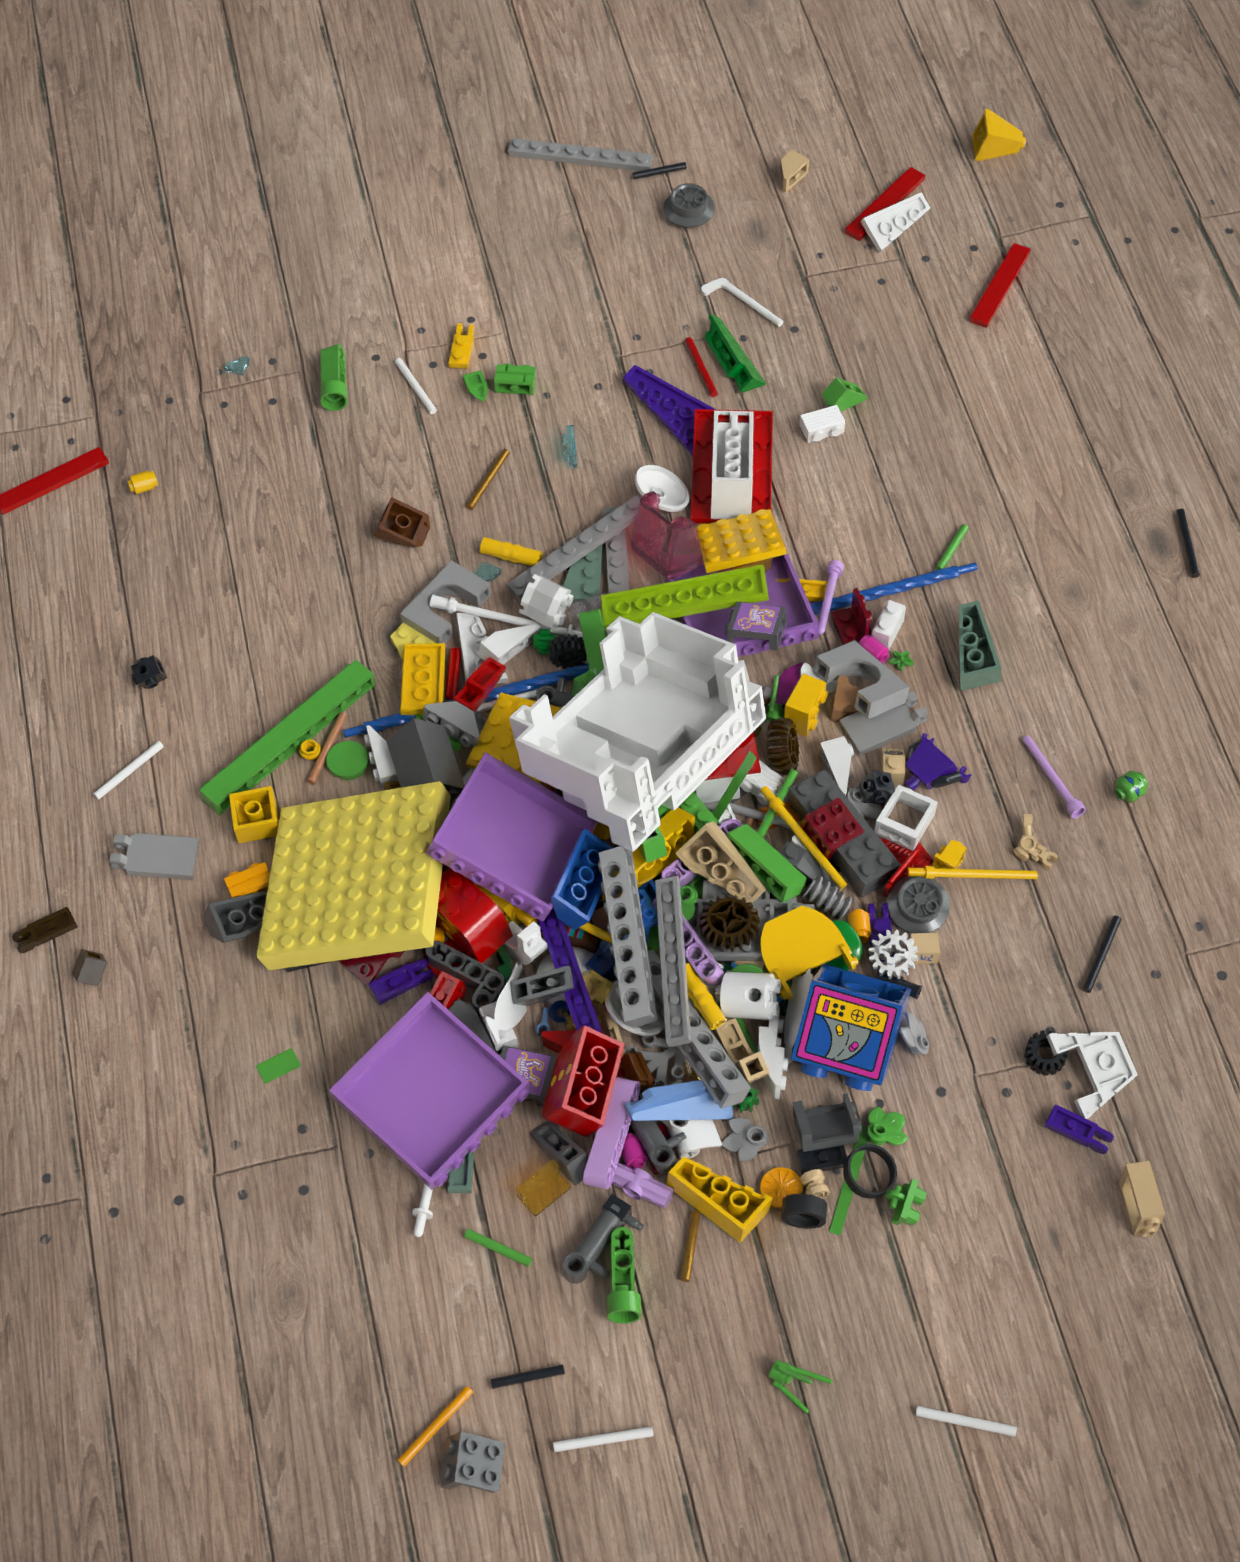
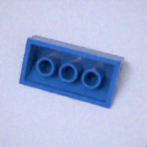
M585 828L582 829L551 897L557 918L573 930L590 921L602 893L601 882H603V877L598 868V861H600L599 852L612 849V847Z

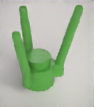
M775 675L772 696L770 695V702L766 706L765 721L768 723L773 719L785 716V710L783 711L782 705L775 703L779 675Z
M777 1360L769 1374V1378L774 1380L773 1386L780 1389L804 1413H808L809 1410L783 1384L788 1385L792 1378L811 1384L812 1380L805 1376L832 1384L833 1380Z

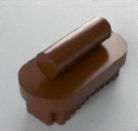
M633 1051L622 1056L620 1065L628 1080L640 1083V1093L655 1084V1080L642 1053Z

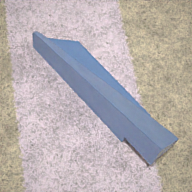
M701 1080L649 1088L642 1092L643 1099L640 1101L624 1104L626 1111L633 1121L732 1119L733 1105L721 1109Z

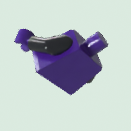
M923 733L921 739L909 746L905 766L912 774L904 783L911 790L914 791L921 783L930 790L957 782L967 783L972 774H964L967 768L963 766L958 772L955 763L933 744L934 738L931 740L927 739L928 734Z

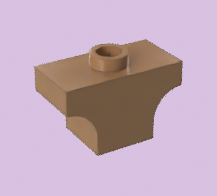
M839 675L836 692L832 691L830 704H834L832 721L839 722L843 717L858 712L854 705L857 691L863 689V687L851 685L847 676Z

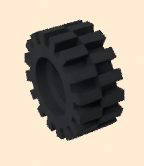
M562 634L560 638L556 636L554 640L550 641V661H552L553 665L556 664V667L562 666V669H566V667L582 665L587 661L583 637L580 636L578 638V635L575 634L573 637L571 634H567L564 637Z
M1044 1030L1040 1031L1039 1035L1037 1032L1034 1033L1033 1037H1030L1024 1054L1026 1064H1031L1030 1069L1033 1071L1036 1068L1037 1074L1044 1071V1076H1048L1049 1072L1052 1075L1056 1074L1057 1070L1060 1072L1068 1056V1051L1057 1054L1052 1059H1044L1038 1055L1040 1047L1046 1046L1051 1048L1046 1037L1052 1033L1050 1030H1048V1034H1045Z

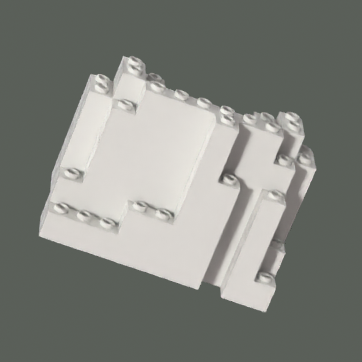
M654 612L640 624L619 616L606 628L608 636L599 643L604 669L553 717L548 696L545 694L531 707L523 704L509 717L523 773L562 790L565 801L586 810L588 817L609 826L612 843L623 846L632 852L661 825L658 813L659 806L663 805L675 810L766 719L762 686L746 680L744 666L738 664L735 644Z

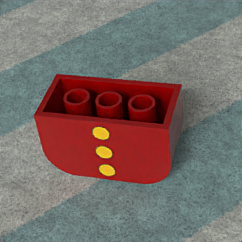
M447 867L442 872L435 927L441 928L444 935L471 958L483 963L500 946L513 937L508 922L496 903L464 875L455 872L450 867Z
M585 1025L570 1036L556 1059L543 1105V1119L584 1137L590 1136L604 1126L625 1044Z

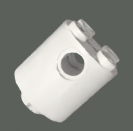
M726 972L721 985L716 987V1003L721 1004V1011L726 1018L770 1020L773 1016L779 1015V1003L776 1001L777 993L780 992L781 988L780 979H775L774 975L769 973Z

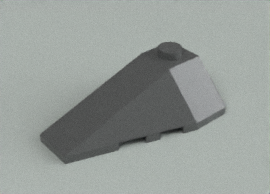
M267 890L208 903L203 918L210 935L222 943L243 939L260 929Z

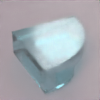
M239 357L240 359L228 362L225 366V371L244 375L250 363V358Z
M483 562L475 575L488 582L499 577L502 572L501 568Z

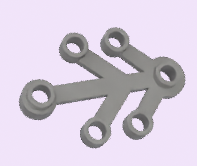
M655 1035L643 1036L642 1038L645 1048L651 1049L654 1046L668 1048L663 1053L639 1051L635 1046L625 1048V1053L630 1051L642 1053L645 1061H650L647 1066L651 1073L658 1068L653 1088L658 1084L667 1085L668 1060L675 1055V1066L671 1070V1077L675 1081L684 1079L685 1057L677 1046L669 1047L666 1044V1038H657ZM651 1038L653 1042L647 1043L645 1040ZM681 1071L682 1074L680 1076H676L674 1072ZM626 1075L621 1077L623 1079H628Z

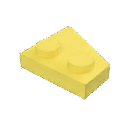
M402 623L390 636L391 642L398 650L401 660L403 659L404 644L435 643L405 623Z

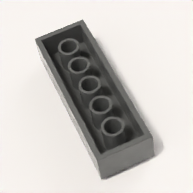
M823 770L790 787L787 802L795 814L800 816L801 821H803L806 815L836 798H840L864 829L862 835L837 848L831 860L840 868L842 874L862 898L886 885L901 864L826 770Z

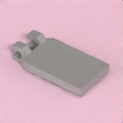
M911 691L908 693L905 704L870 719H867L858 711L840 719L839 725L858 755L861 756L916 732V726L927 721L926 716L928 712L925 707H921L910 713L908 709L916 706V700L918 699L915 692Z
M134 833L130 837L127 835H115L113 841L116 844L115 849L127 851V854L125 856L123 854L111 853L109 862L112 863V869L126 870L128 875L193 880L200 845L199 838Z

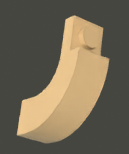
M736 1018L726 1021L722 1026L714 1029L723 1049L748 1084L770 1073L761 1053L757 1052L754 1054L749 1047Z

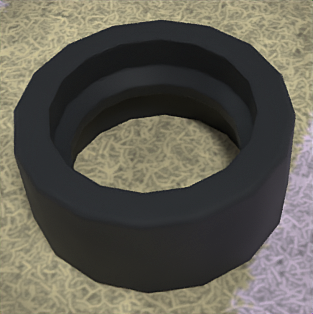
M791 1194L783 1198L781 1219L784 1223L797 1228H819L826 1224L828 1204L824 1199L814 1195Z

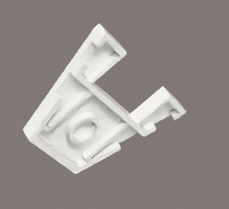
M1119 1032L1051 1033L1046 1036L1054 1056L1076 1048L1095 1090V1093L1074 1101L1080 1116L1088 1119L1138 1075Z

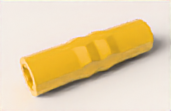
M484 537L480 545L481 554L528 566H534L542 560L543 556L542 551Z
M687 963L688 998L693 1002L694 1007L699 1011L710 1030L717 1029L727 1019L716 1004L713 995L708 991L707 986L701 981L692 965Z

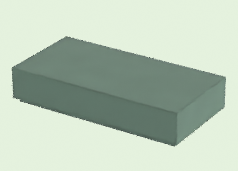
M469 1151L463 1157L464 1162L458 1169H452L449 1172L448 1193H472L474 1152L471 1153Z

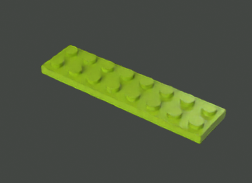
M763 564L601 595L605 631L619 616L640 624L652 612L672 619L735 607L736 602L756 603L769 600Z

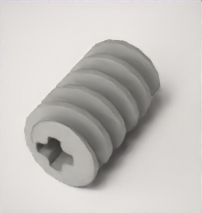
M822 876L813 879L805 889L802 897L810 894V903L817 899L816 907L824 904L823 912L826 913L831 909V917L833 918L839 914L838 920H841L851 906L852 897L849 896L844 899L845 892L841 891L837 894L838 887L836 886L829 889L830 882L826 881L822 884Z

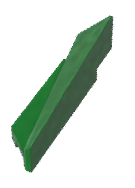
M710 314L708 319L711 320L709 331L705 333V340L726 375L732 379L735 377L738 388L742 393L766 385L762 376L719 317Z

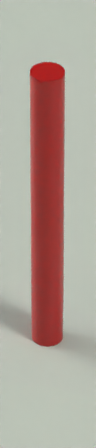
M687 337L685 343L711 397H716L718 392L693 339Z

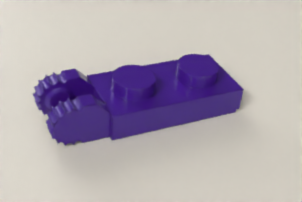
M882 903V918L875 919L874 904H868L871 935L869 937L870 948H875L872 945V940L879 941L878 934L887 936L886 931L889 930L892 935L887 903Z
M421 959L410 965L407 964L369 983V988L378 1004L381 1005L431 980L435 975L432 970H427L418 975L414 974L427 967L426 959Z
M1054 1105L1044 1126L1085 1147L1089 1146L1091 1150L1103 1155L1107 1153L1108 1148L1103 1143L1093 1139L1094 1134L1097 1138L1109 1143L1114 1138L1113 1134L1099 1127L1098 1124L1058 1105Z

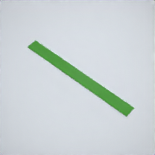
M751 751L747 754L712 812L718 821L757 759Z
M861 1125L862 1132L858 1133L859 1142L855 1143L853 1151L859 1146L868 1143L867 1126ZM865 1151L856 1152L851 1160V1174L855 1182L857 1181ZM845 1179L829 1231L840 1236L853 1195V1191L848 1187Z

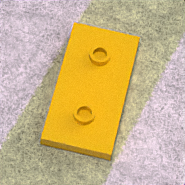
M445 643L404 644L401 715H423L426 704L444 702Z

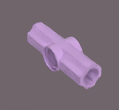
M620 1163L617 1165L612 1181L613 1185L622 1188L625 1194L634 1199L640 1200L643 1198L664 1209L668 1206L674 1192L673 1188L652 1179L651 1175L642 1169H631Z

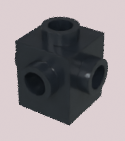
M154 655L141 658L136 661V664L131 666L133 681L136 685L139 684L145 689L154 688L159 682L167 679L161 661Z
M871 771L859 784L864 803L882 805L895 792L891 773Z

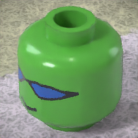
M1128 771L1117 778L1114 792L1118 799L1132 803L1145 795L1148 782L1142 773Z

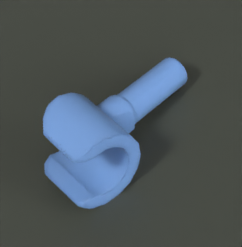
M543 1008L542 1021L536 1028L538 1036L541 1029L550 1031L548 1008Z

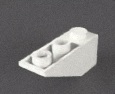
M368 725L366 726L368 734L364 735L366 747H371L372 752H368L371 765H376V769H373L375 782L380 781L381 788L384 789L385 782L399 780L387 742Z

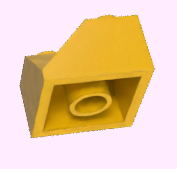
M804 673L785 705L784 718L792 719L796 725L797 734L807 738L810 731H814L817 726L818 707L820 703L824 704L828 692L826 691V682Z
M272 786L229 794L233 828L239 844L277 836L279 814Z

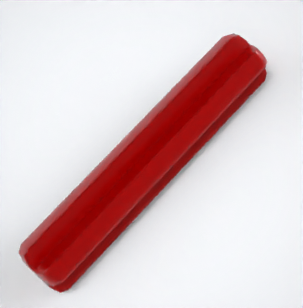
M452 647L449 652L445 700L453 699L457 695L461 649L458 647Z

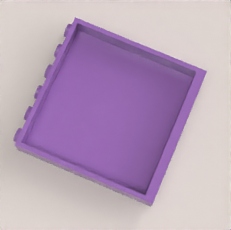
M788 554L711 573H706L702 558L664 567L665 582L668 583L763 564L769 600L756 602L755 604L786 607L787 623L779 648L819 638V624ZM779 578H780V579H788V578H789L790 581H787V582H779ZM735 607L679 618L682 624L728 641V636H725L726 623H730L731 609L734 610ZM735 636L733 642L736 645L737 657L769 650V640Z
M485 752L430 844L426 854L543 922L553 907L552 894L582 829L585 828L592 833L598 821L588 817L587 811L565 801L563 797Z
M427 992L329 1092L331 1098L433 1190L435 1186L440 1187L447 1180V1174L452 1169L456 1170L464 1162L463 1157L469 1151L473 1153L481 1144L480 1140L485 1135L489 1136L497 1127L496 1123L501 1118L506 1119L513 1111L512 1107L518 1101L522 1102L528 1096L529 1082Z

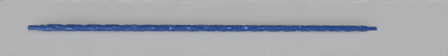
M976 562L959 567L951 566L928 574H921L898 582L861 590L859 593L864 595L865 602L885 595H893L915 587L938 583L945 579L957 578L960 574L977 570L978 567ZM852 593L832 598L830 611L851 606ZM823 601L810 604L814 615L821 613ZM585 663L563 671H555L532 679L493 688L484 702L497 700L500 693L515 695L536 690L543 686L557 684L560 678H564L565 682L573 680L589 671V664ZM453 699L446 700L444 702H452ZM397 713L374 721L363 722L364 725L343 731L345 738L362 733L368 734L366 728L368 725L378 732L390 727L407 724L416 715H401V713Z

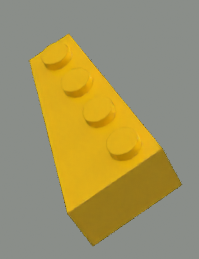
M677 807L675 810L671 809L660 819L661 825L658 828L664 836L667 850L666 856L646 863L638 848L632 852L638 887L662 873L665 868L679 858L675 853L695 835L694 815Z
M683 1156L669 1171L666 1185L673 1188L677 1195L741 1243L770 1211L773 1197L766 1194L764 1196L754 1192L753 1188L747 1185L743 1187L733 1182L732 1178L711 1172L712 1169Z

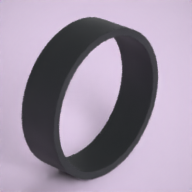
M865 1144L859 1146L847 1156L843 1166V1175L846 1184L855 1194L863 1198L874 1199L884 1195L893 1187L897 1178V1167L893 1157L887 1150L878 1145ZM871 1151L878 1154L886 1162L890 1178L888 1186L884 1191L869 1192L855 1182L851 1174L850 1165L852 1157L856 1152Z

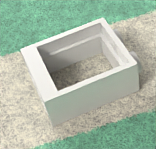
M898 784L895 792L876 820L874 832L880 837L913 851L935 816L938 802ZM898 801L925 813L915 830L888 818Z

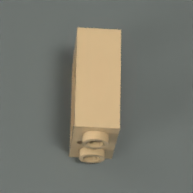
M1150 1161L1126 1164L1119 1180V1186L1133 1235H1142V1237L1152 1236L1158 1231L1165 1216V1211Z

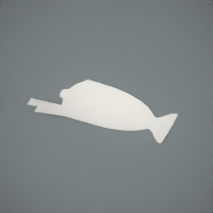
M516 963L510 979L499 995L495 1006L494 1019L486 1016L489 1028L498 1043L500 1041L499 1029L509 1030L513 1028L527 1012L526 1006L513 1004L510 982L517 980L523 970L521 963L519 966Z
M810 969L803 976L799 975L792 979L791 992L793 999L788 1002L784 1028L786 1047L784 1057L789 1058L788 1063H792V1047L796 1042L810 984L813 979Z

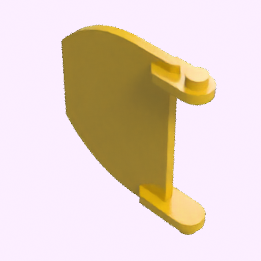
M800 906L766 922L763 927L760 943L762 959L769 974H773L775 979H780V989L782 991L779 993L783 1000L787 999L789 1001L793 999L792 992L786 982L806 973L808 969L812 970L839 956H842L851 971L856 969V965L859 964L857 958L850 955L852 952L836 925L825 915L812 908Z

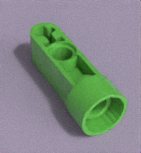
M336 344L320 351V403L322 407L330 411L341 410L348 403L345 353L341 344Z
M600 609L579 613L589 669L596 676L604 669L599 643L606 638Z
M619 1227L611 1235L612 1293L607 1296V1319L614 1323L628 1324L641 1319V1296L635 1292L633 1234L628 1228ZM621 1241H625V1249L620 1248ZM621 1262L629 1263L626 1267L618 1266Z

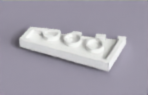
M919 193L863 218L861 223L880 253L930 209V206L923 194Z
M457 613L456 622L466 681L484 662L478 656L480 648L479 643L486 636L487 632L479 616ZM503 673L497 684L508 682L506 673Z

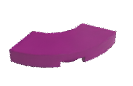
M802 662L788 668L779 677L775 703L782 705V708H785L789 697L801 678Z

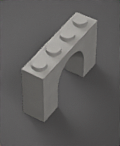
M451 560L447 566L442 567L434 579L428 582L423 591L417 593L414 600L402 609L400 613L401 623L407 624L435 643L446 644L453 637L452 624L430 610L432 595L459 597L471 605L480 608L491 596L490 583Z
M855 640L816 656L814 673L826 684L839 679V675L861 676L874 683L857 691L854 708L867 719L906 703L909 686Z

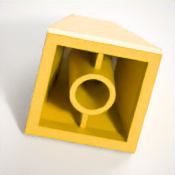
M986 108L972 134L975 161L1019 153L1020 149L1024 148L1026 144V138L1023 137L1022 131Z

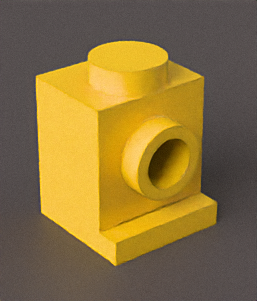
M951 839L947 846L943 845L939 853L935 854L932 866L935 868L958 869L965 859L967 848L961 842Z

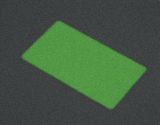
M290 1048L256 1065V1068L266 1084L300 1067L301 1064L293 1049Z

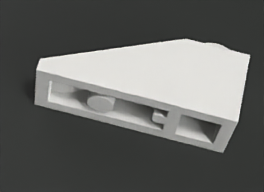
M537 623L494 632L489 637L485 636L479 643L478 656L484 661L491 657L504 665L534 642V634H539L541 625Z
M845 736L821 742L819 755L826 772L846 795L851 756L854 755L851 743L848 744Z

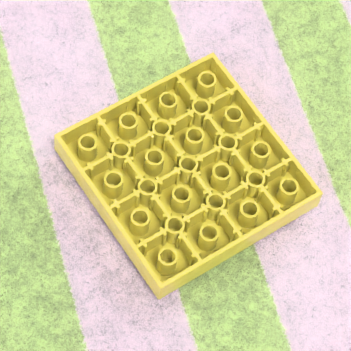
M441 781L281 808L257 951V958L268 970L433 947L443 863L433 859L426 854V851L449 814L451 796Z

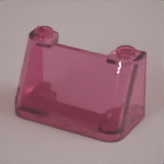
M652 491L644 494L640 499L631 540L632 550L665 578L675 579L704 564L696 524L685 517H678L673 522L668 521L660 514L658 506L660 496Z

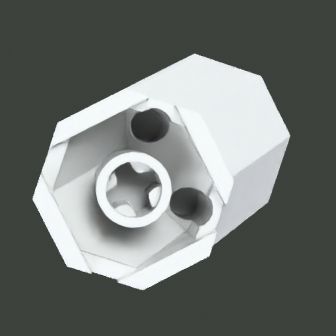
M534 574L532 578L535 579V582H529L520 604L524 606V609H520L519 613L551 629H556L558 625H563L566 618L564 612L566 607H570L574 596L570 594L571 590L543 576Z

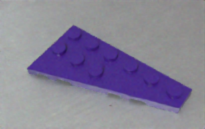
M634 365L624 375L623 382L693 456L695 409H716Z

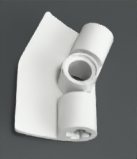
M678 1080L670 1085L679 1084L683 1082L681 1080ZM660 1120L667 1126L668 1134L671 1137L681 1132L685 1133L687 1138L675 1146L680 1159L683 1156L691 1159L699 1154L700 1149L722 1146L713 1120ZM673 1122H680L683 1125L676 1126Z

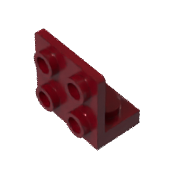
M858 588L853 589L851 608L831 612V618L842 645L854 640L859 643L864 636L871 634L870 623H872V615L870 610H866L864 595H860Z
M836 798L806 815L799 825L827 860L832 857L837 848L862 835L864 829L840 798Z
M405 951L338 961L368 985L373 982L388 959L391 957L400 958Z

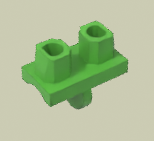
M912 1178L910 1183H905L902 1187L896 1185L894 1190L886 1192L885 1198L890 1201L889 1208L895 1210L891 1223L899 1225L903 1222L913 1226L918 1222L920 1212L912 1209L911 1205L915 1203L920 1206L925 1201L927 1192L917 1187L919 1181Z

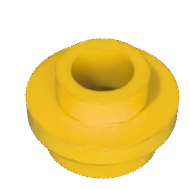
M308 739L301 744L299 752L302 758L313 760L319 756L321 748L315 740Z

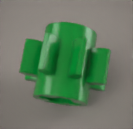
M540 629L539 634H534V649L539 650V655H549L550 641L556 637V635L550 634V629Z
M751 1087L746 1095L747 1098L743 1102L733 1105V1107L737 1106L740 1109V1113L747 1110L753 1112V1104L759 1105V1098H757L758 1089L753 1090Z

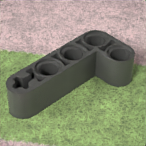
M434 941L433 947L426 948L427 961L431 967L463 981L466 986L476 990L472 997V1004L479 1017V1008L483 1007L478 1005L480 1001H486L488 1004H491L498 1000L500 993L505 987L504 978L499 972L440 941ZM455 962H458V963L461 964V965L458 966V967H452V966H451V965H452L453 963H455ZM472 973L480 974V976L475 978L471 977L470 975ZM492 983L499 984L496 988H492L489 985Z

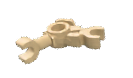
M1023 814V819L1021 820L1023 835L1018 842V847L1014 848L1013 852L1022 861H1027L1029 857L1035 862L1039 860L1044 869L1050 870L1052 864L1047 862V859L1056 862L1058 856L1054 852H1046L1047 848L1036 842L1034 836H1032L1033 816L1032 814Z

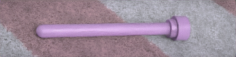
M838 560L830 561L826 570L829 579L818 621L820 635L825 632L836 581L842 575L844 569L843 563Z
M1028 735L1024 736L1023 742L1067 803L1068 814L1073 819L1083 815L1086 811L1084 804L1073 798L1032 738Z

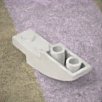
M780 1010L778 1016H773L769 1020V1027L759 1026L758 1052L761 1053L770 1072L763 1078L775 1099H780V1091L785 1090L786 1076H782V1073L787 1071L789 1059L784 1057L785 1048L781 1047L782 1038H778V1033L783 1032L784 1023L783 1019H779Z

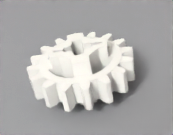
M887 930V936L878 934L879 941L872 940V945L875 948H869V954L872 955L869 957L870 963H874L872 965L874 971L880 969L879 974L881 977L887 973L888 979H891L894 974L900 979V973L903 972L905 975H909L908 968L915 969V964L912 961H918V955L915 954L918 952L917 946H913V938L907 940L908 935L906 932L900 936L898 930L892 935ZM900 943L905 945L908 951H906V949L901 948ZM893 952H897V954H895L894 957H890V955H892ZM879 958H881V960H885L886 963H887V966H885L884 964H882V963L880 962Z

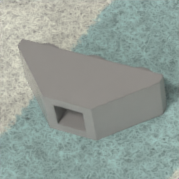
M457 701L426 704L424 706V721L445 726L448 736L459 740L466 747L473 749L478 744L479 732L474 711Z

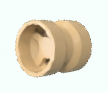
M811 1170L800 1177L802 1185L806 1187L805 1194L814 1195L822 1199L830 1194L828 1186L824 1184L825 1176L822 1170Z

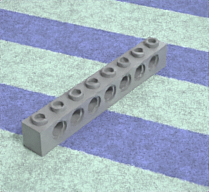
M619 846L599 852L600 861H598V868L603 877L601 888L606 897V902L604 903L605 912L609 917L607 929L612 937L610 949L616 964L614 966V974L618 979L619 987H617V994L622 1004L620 1015L623 1022L635 1028L659 1020L633 855L630 850ZM619 870L618 875L614 877V874ZM622 891L621 896L617 898L619 892ZM626 912L625 916L620 919L622 913ZM629 933L628 937L623 940L624 936ZM632 954L631 959L627 961V957ZM636 975L634 981L630 983L632 976ZM639 996L638 1002L633 1005L634 999Z
M652 949L648 951L656 1008L658 1020L665 1028L661 959ZM636 975L632 976V982L634 981ZM688 1000L691 1043L678 1045L677 1047L721 1109L743 1102L751 1087Z

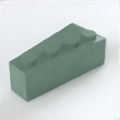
M979 600L959 605L961 691L1002 681L1001 665Z

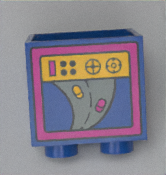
M823 964L811 981L791 1059L802 1062L800 1071L810 1076L826 1078L829 1070L846 1075L845 1084L857 1090L871 1091L873 1084L881 1086L888 1072L912 988Z

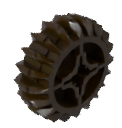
M790 718L773 719L770 721L767 727L768 731L766 732L768 763L771 770H774L781 776H785L789 773L790 769L797 770L800 753L798 731Z
M726 894L724 899L717 896L716 902L710 900L709 906H704L703 912L699 916V929L707 944L712 943L714 949L721 946L723 952L726 948H730V951L733 952L735 947L742 950L743 944L749 946L751 940H755L756 933L759 932L760 918L756 908H753L752 902L746 903L745 897L738 900L736 894L733 898H729Z

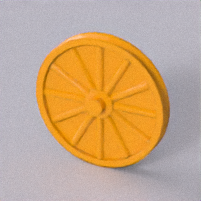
M777 1167L769 1170L763 1176L760 1183V1192L763 1196L766 1194L773 1197L772 1207L782 1209L783 1198L791 1194H802L803 1185L796 1172L789 1168Z

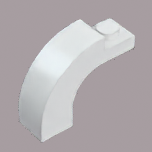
M513 921L508 924L513 937L505 942L504 945L509 956L517 962L528 965L547 949V943L541 938L540 927L535 922H532L524 930Z

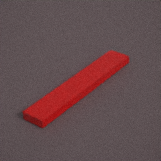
M910 167L845 228V234L860 242L868 234L861 223L862 219L903 201L925 180V174Z
M1013 243L970 317L971 323L985 328L989 326L1029 257L1031 248Z
M97 447L0 494V512L4 515L109 464L108 458L101 448Z

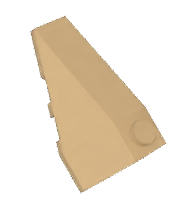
M714 821L705 824L675 853L689 870L702 875L709 882L719 885L733 896L736 894L738 899L745 897L746 903H753L766 891V888L736 847Z

